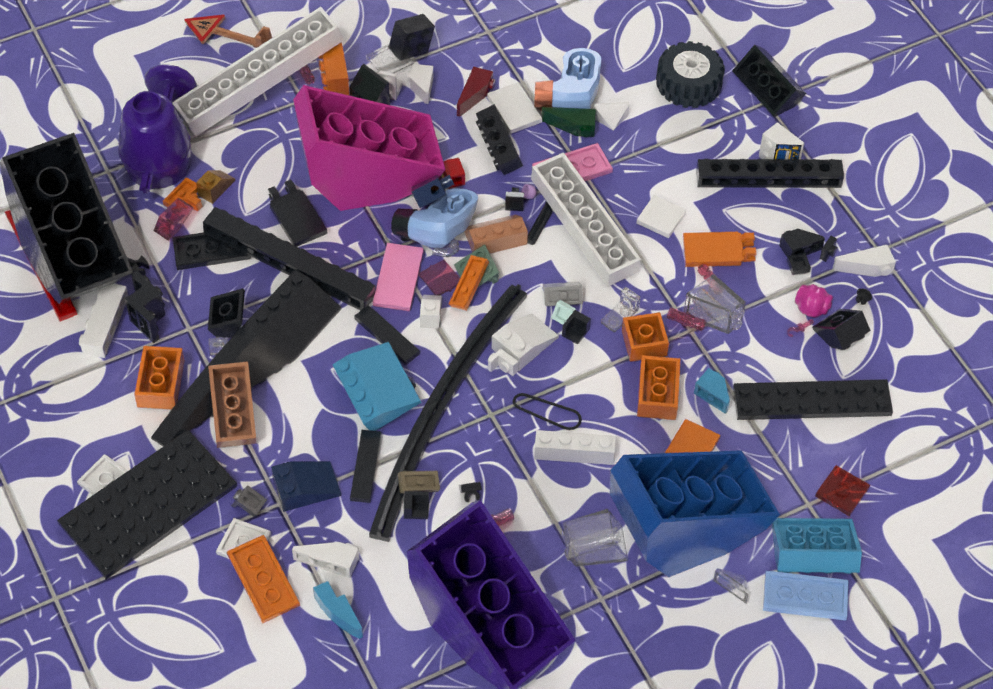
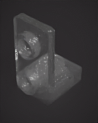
M625 287L621 291L620 302L601 319V324L612 332H616L622 326L623 317L633 316L639 310L640 296Z

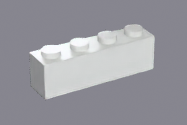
M111 284L98 290L97 302L92 305L91 317L87 319L85 332L79 338V345L83 354L102 358L106 357L126 305L125 298L128 297L126 286Z
M536 430L534 459L613 465L615 454V436Z

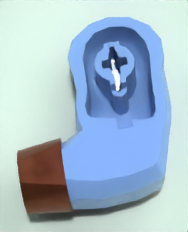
M577 48L566 52L563 56L564 68L560 80L553 82V80L535 82L534 108H538L540 111H542V107L590 109L599 88L601 56L597 52L585 48Z

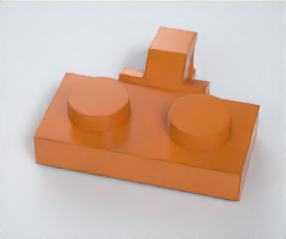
M186 177L163 200V205L177 213L183 207L188 208L189 206L191 209L199 211L203 206L201 199L196 195L198 193L196 182Z

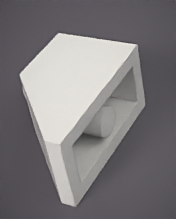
M412 64V69L408 71L407 81H410V89L425 104H429L434 78L433 66Z
M423 295L420 309V328L439 329L442 296Z

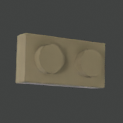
M403 471L398 473L400 493H405V491L438 492L440 490L438 471Z

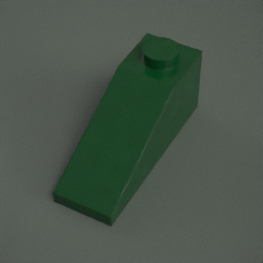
M542 107V122L575 136L594 137L596 109Z

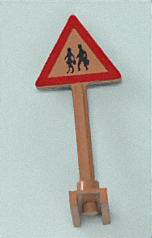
M225 15L184 19L186 25L201 44H204L213 33L253 45L254 48L261 46L272 38L270 28L265 26L254 38L218 27L224 21Z

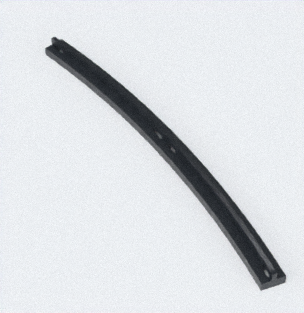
M511 285L492 306L460 348L434 388L397 459L378 506L369 538L389 542L405 494L400 493L398 473L416 471L442 416L466 376L492 341V335L503 327L527 298V293L521 290V285Z

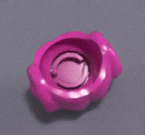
M801 285L795 297V304H797L802 314L813 318L819 317L822 314H827V311L831 308L833 296L828 294L825 288L818 287L817 285Z

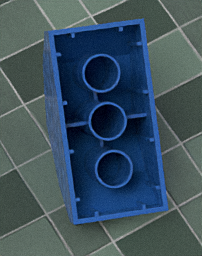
M742 450L623 455L610 470V496L646 562L667 577L674 576L728 554L765 531L780 516Z

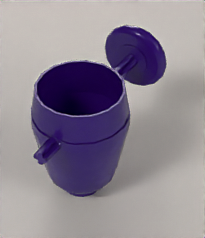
M169 64L157 65L149 69L145 74L144 81L148 91H143L133 96L126 102L121 113L118 142L119 158L130 179L140 186L139 190L143 191V193L150 192V189L167 188L177 184L186 176L190 168L191 138L172 102L196 88L197 83L187 70Z

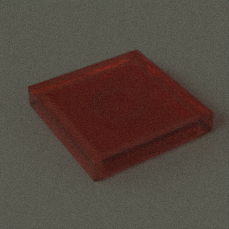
M836 465L816 492L815 497L850 517L869 490L870 484Z

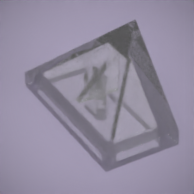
M717 568L713 581L747 604L751 590L744 575Z

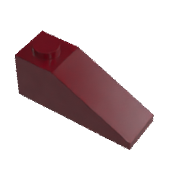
M473 66L457 102V116H462L487 97L490 89L493 90L495 86L493 71Z

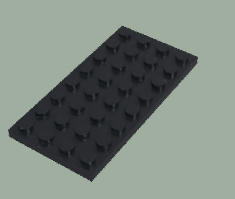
M187 430L66 513L57 522L107 580L236 488L237 482L196 437Z

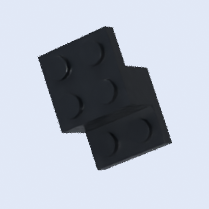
M136 271L131 274L135 292L125 298L129 320L154 344L159 340V328L156 322L165 316V304L162 300L163 293L159 287H154L146 275H141Z

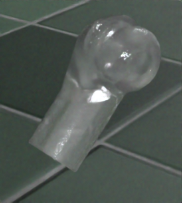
M452 240L446 248H433L432 255L448 258L458 253L459 243Z

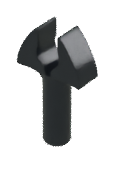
M142 255L138 260L127 257L133 273L138 271L141 275H145V269L139 268L141 266L150 269L148 261Z

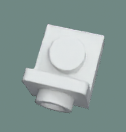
M501 348L489 356L488 370L490 372L497 366L503 372H508L512 376L518 372V361Z

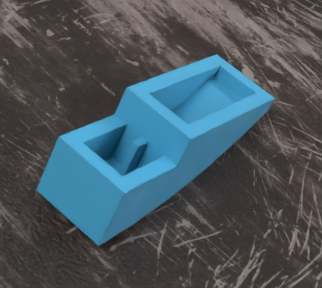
M328 581L313 587L314 598L324 613L347 633L358 639L362 638V627L346 596L336 597Z

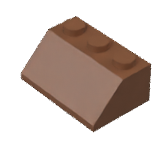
M516 214L470 225L464 231L472 252L484 244L490 254L527 245V228L523 218Z

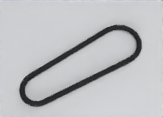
M519 393L513 398V405L519 410L562 429L574 430L581 424L582 418L580 413L572 408L525 393ZM525 396L574 412L579 417V422L574 427H565L518 406L516 398Z

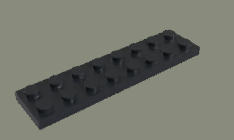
M887 379L734 383L733 385L737 420L892 416L893 414Z

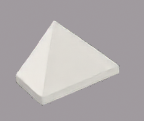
M629 102L594 104V109H596L595 120L614 130L628 117L630 104Z

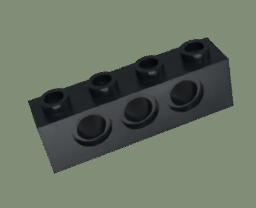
M493 104L477 112L478 120L476 124L479 130L484 132L481 136L485 144L489 143L487 149L490 156L495 157L493 163L497 171L501 170L503 175H506L522 167L523 164L496 105Z

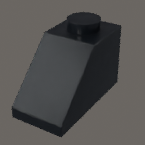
M797 228L781 234L779 246L786 257L806 253L807 256L822 250L825 238Z

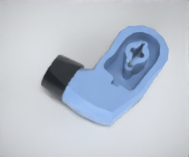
M467 189L446 190V195L434 201L428 209L418 211L417 209L398 208L392 217V233L400 236L402 241L414 240L431 248H443L469 226L476 210L478 195Z

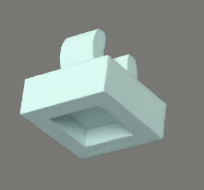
M560 300L557 302L551 318L563 325L576 309Z

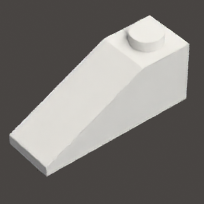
M888 245L837 256L834 260L833 270L872 277L886 276L893 273L896 261Z
M333 542L293 546L292 549L293 560L351 578L359 560V548L350 543Z

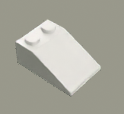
M531 313L505 324L492 335V349L497 352L501 348L518 361V371H520L558 339L559 335Z

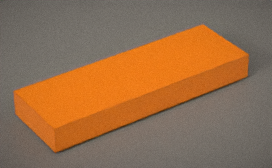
M470 256L449 301L451 307L467 311L489 264L486 258Z

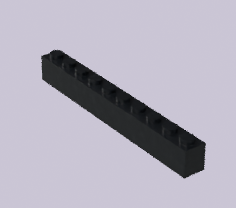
M214 207L203 221L204 234L287 275L297 270L313 280L328 295L360 311L368 306L374 298L375 285L370 281L363 280L335 264L328 263L321 257H316L305 249H300L272 233H267L258 226L251 225L242 218L235 217L225 210Z

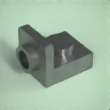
M247 485L243 490L239 488L232 498L235 501L231 506L235 508L238 505L255 517L267 499Z

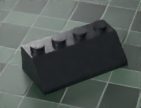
M754 45L732 70L775 117L794 108L807 94L764 48Z

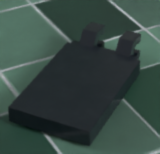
M291 179L284 182L287 192L284 196L280 197L275 186L268 188L270 193L268 195L271 200L270 209L292 245L298 247L328 234L327 228L303 190H297Z

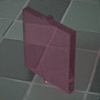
M445 260L430 265L429 268L419 273L420 278L430 290L439 296L448 291L451 292L460 280V277Z

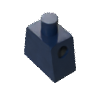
M436 175L413 186L411 192L419 208H422L446 195L445 189L454 185V182L450 175L442 179ZM436 185L439 189L434 191L431 187Z

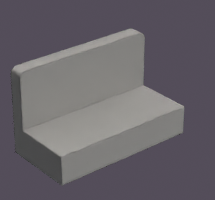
M580 282L543 284L545 306H556L560 300L568 305L583 304L582 284Z

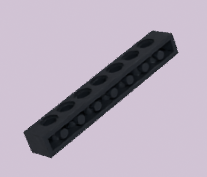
M698 159L696 176L697 187L842 188L844 171L842 160Z

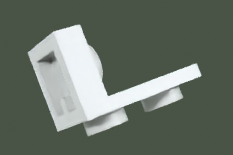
M379 71L378 75L389 82V99L396 100L403 86V80L397 79L396 74Z

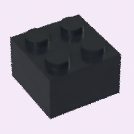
M424 13L397 20L394 24L388 48L399 61L426 54L429 51L435 26Z

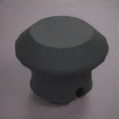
M863 288L857 290V303L861 302V305H865L867 301L872 299V294L869 290Z

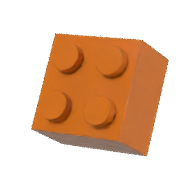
M660 312L623 317L621 331L630 362L641 360L642 355L667 356L669 341Z

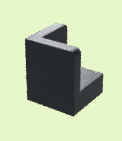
M574 310L562 326V336L575 344H579L590 330L591 318Z
M405 491L404 519H428L429 492Z

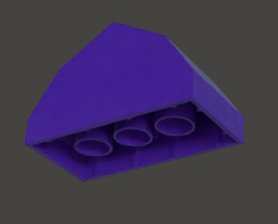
M481 500L470 503L407 551L409 578L429 624L472 670L498 689L518 688L576 641Z

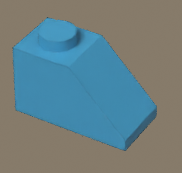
M708 368L695 383L694 394L726 414L730 399L725 378L719 372Z

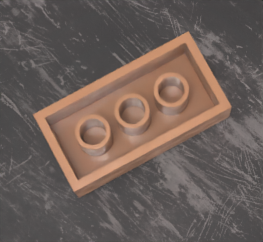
M248 362L208 366L217 448L257 444Z

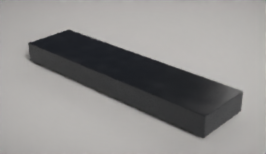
M369 305L354 315V319L380 343L389 342L397 358L405 365L420 355L418 348Z
M361 430L350 501L366 503L371 501L381 431Z

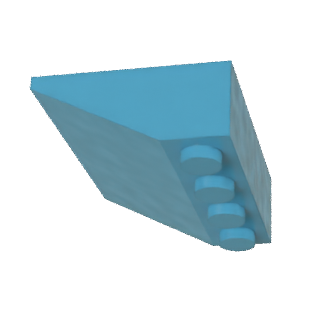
M389 342L349 354L332 364L361 421L368 430L376 431L422 403Z
M777 518L772 523L775 562L778 572L860 573L862 550L852 519Z

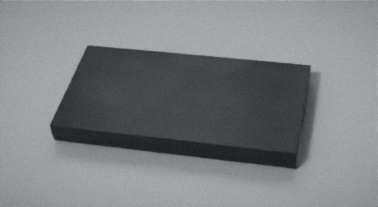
M204 233L172 237L177 270L251 259V256Z

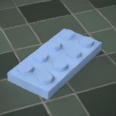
M775 571L765 572L763 611L846 621L848 580Z

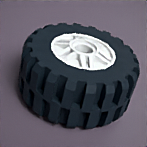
M679 42L676 46L674 44L669 49H666L658 60L657 88L661 95H665V99L669 102L672 101L674 105H683L682 107L688 108V106H692V108H697L699 105L705 106L708 102L710 103L715 100V97L720 94L725 71L723 60L715 50L712 51L710 46H704L700 42Z

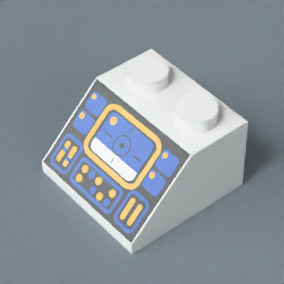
M777 122L763 133L759 157L761 159H801L804 142Z

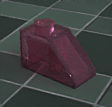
M177 198L159 216L153 231L169 241L180 230L194 207Z

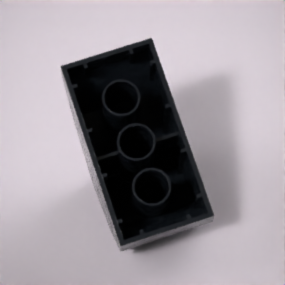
M75 133L1 158L0 168L5 195L21 247L43 286L58 304L131 277L133 270Z

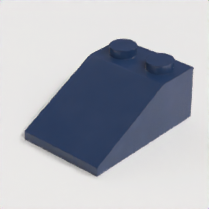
M290 461L271 467L273 481L283 512L341 496L330 461Z

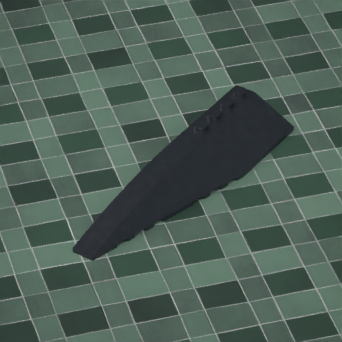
M294 270L205 367L151 436V439L161 446H165L185 431L198 428L210 416L214 417L208 366L248 362L252 390V387L258 383L262 384L265 382L266 378L271 374L281 371L284 365L294 362L339 313L341 306L313 280Z

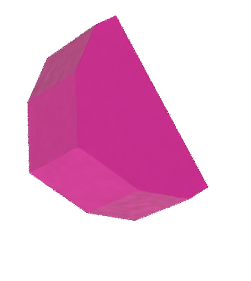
M306 85L302 86L293 99L311 185L340 211L396 202L411 195L413 186L436 175L440 177L445 171L430 114Z

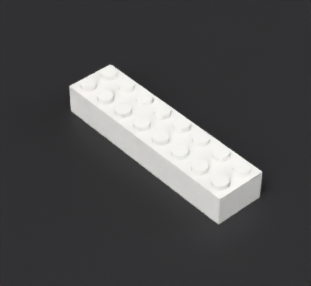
M564 152L532 166L531 180L607 287L638 273L641 258Z

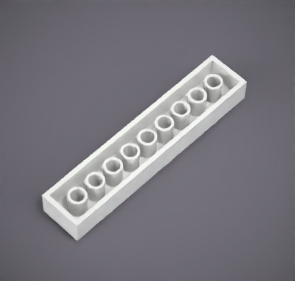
M319 7L172 103L180 117L196 137L344 41L338 26L323 8Z

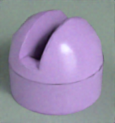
M529 184L523 186L522 192L525 199L536 197L537 191L534 186Z

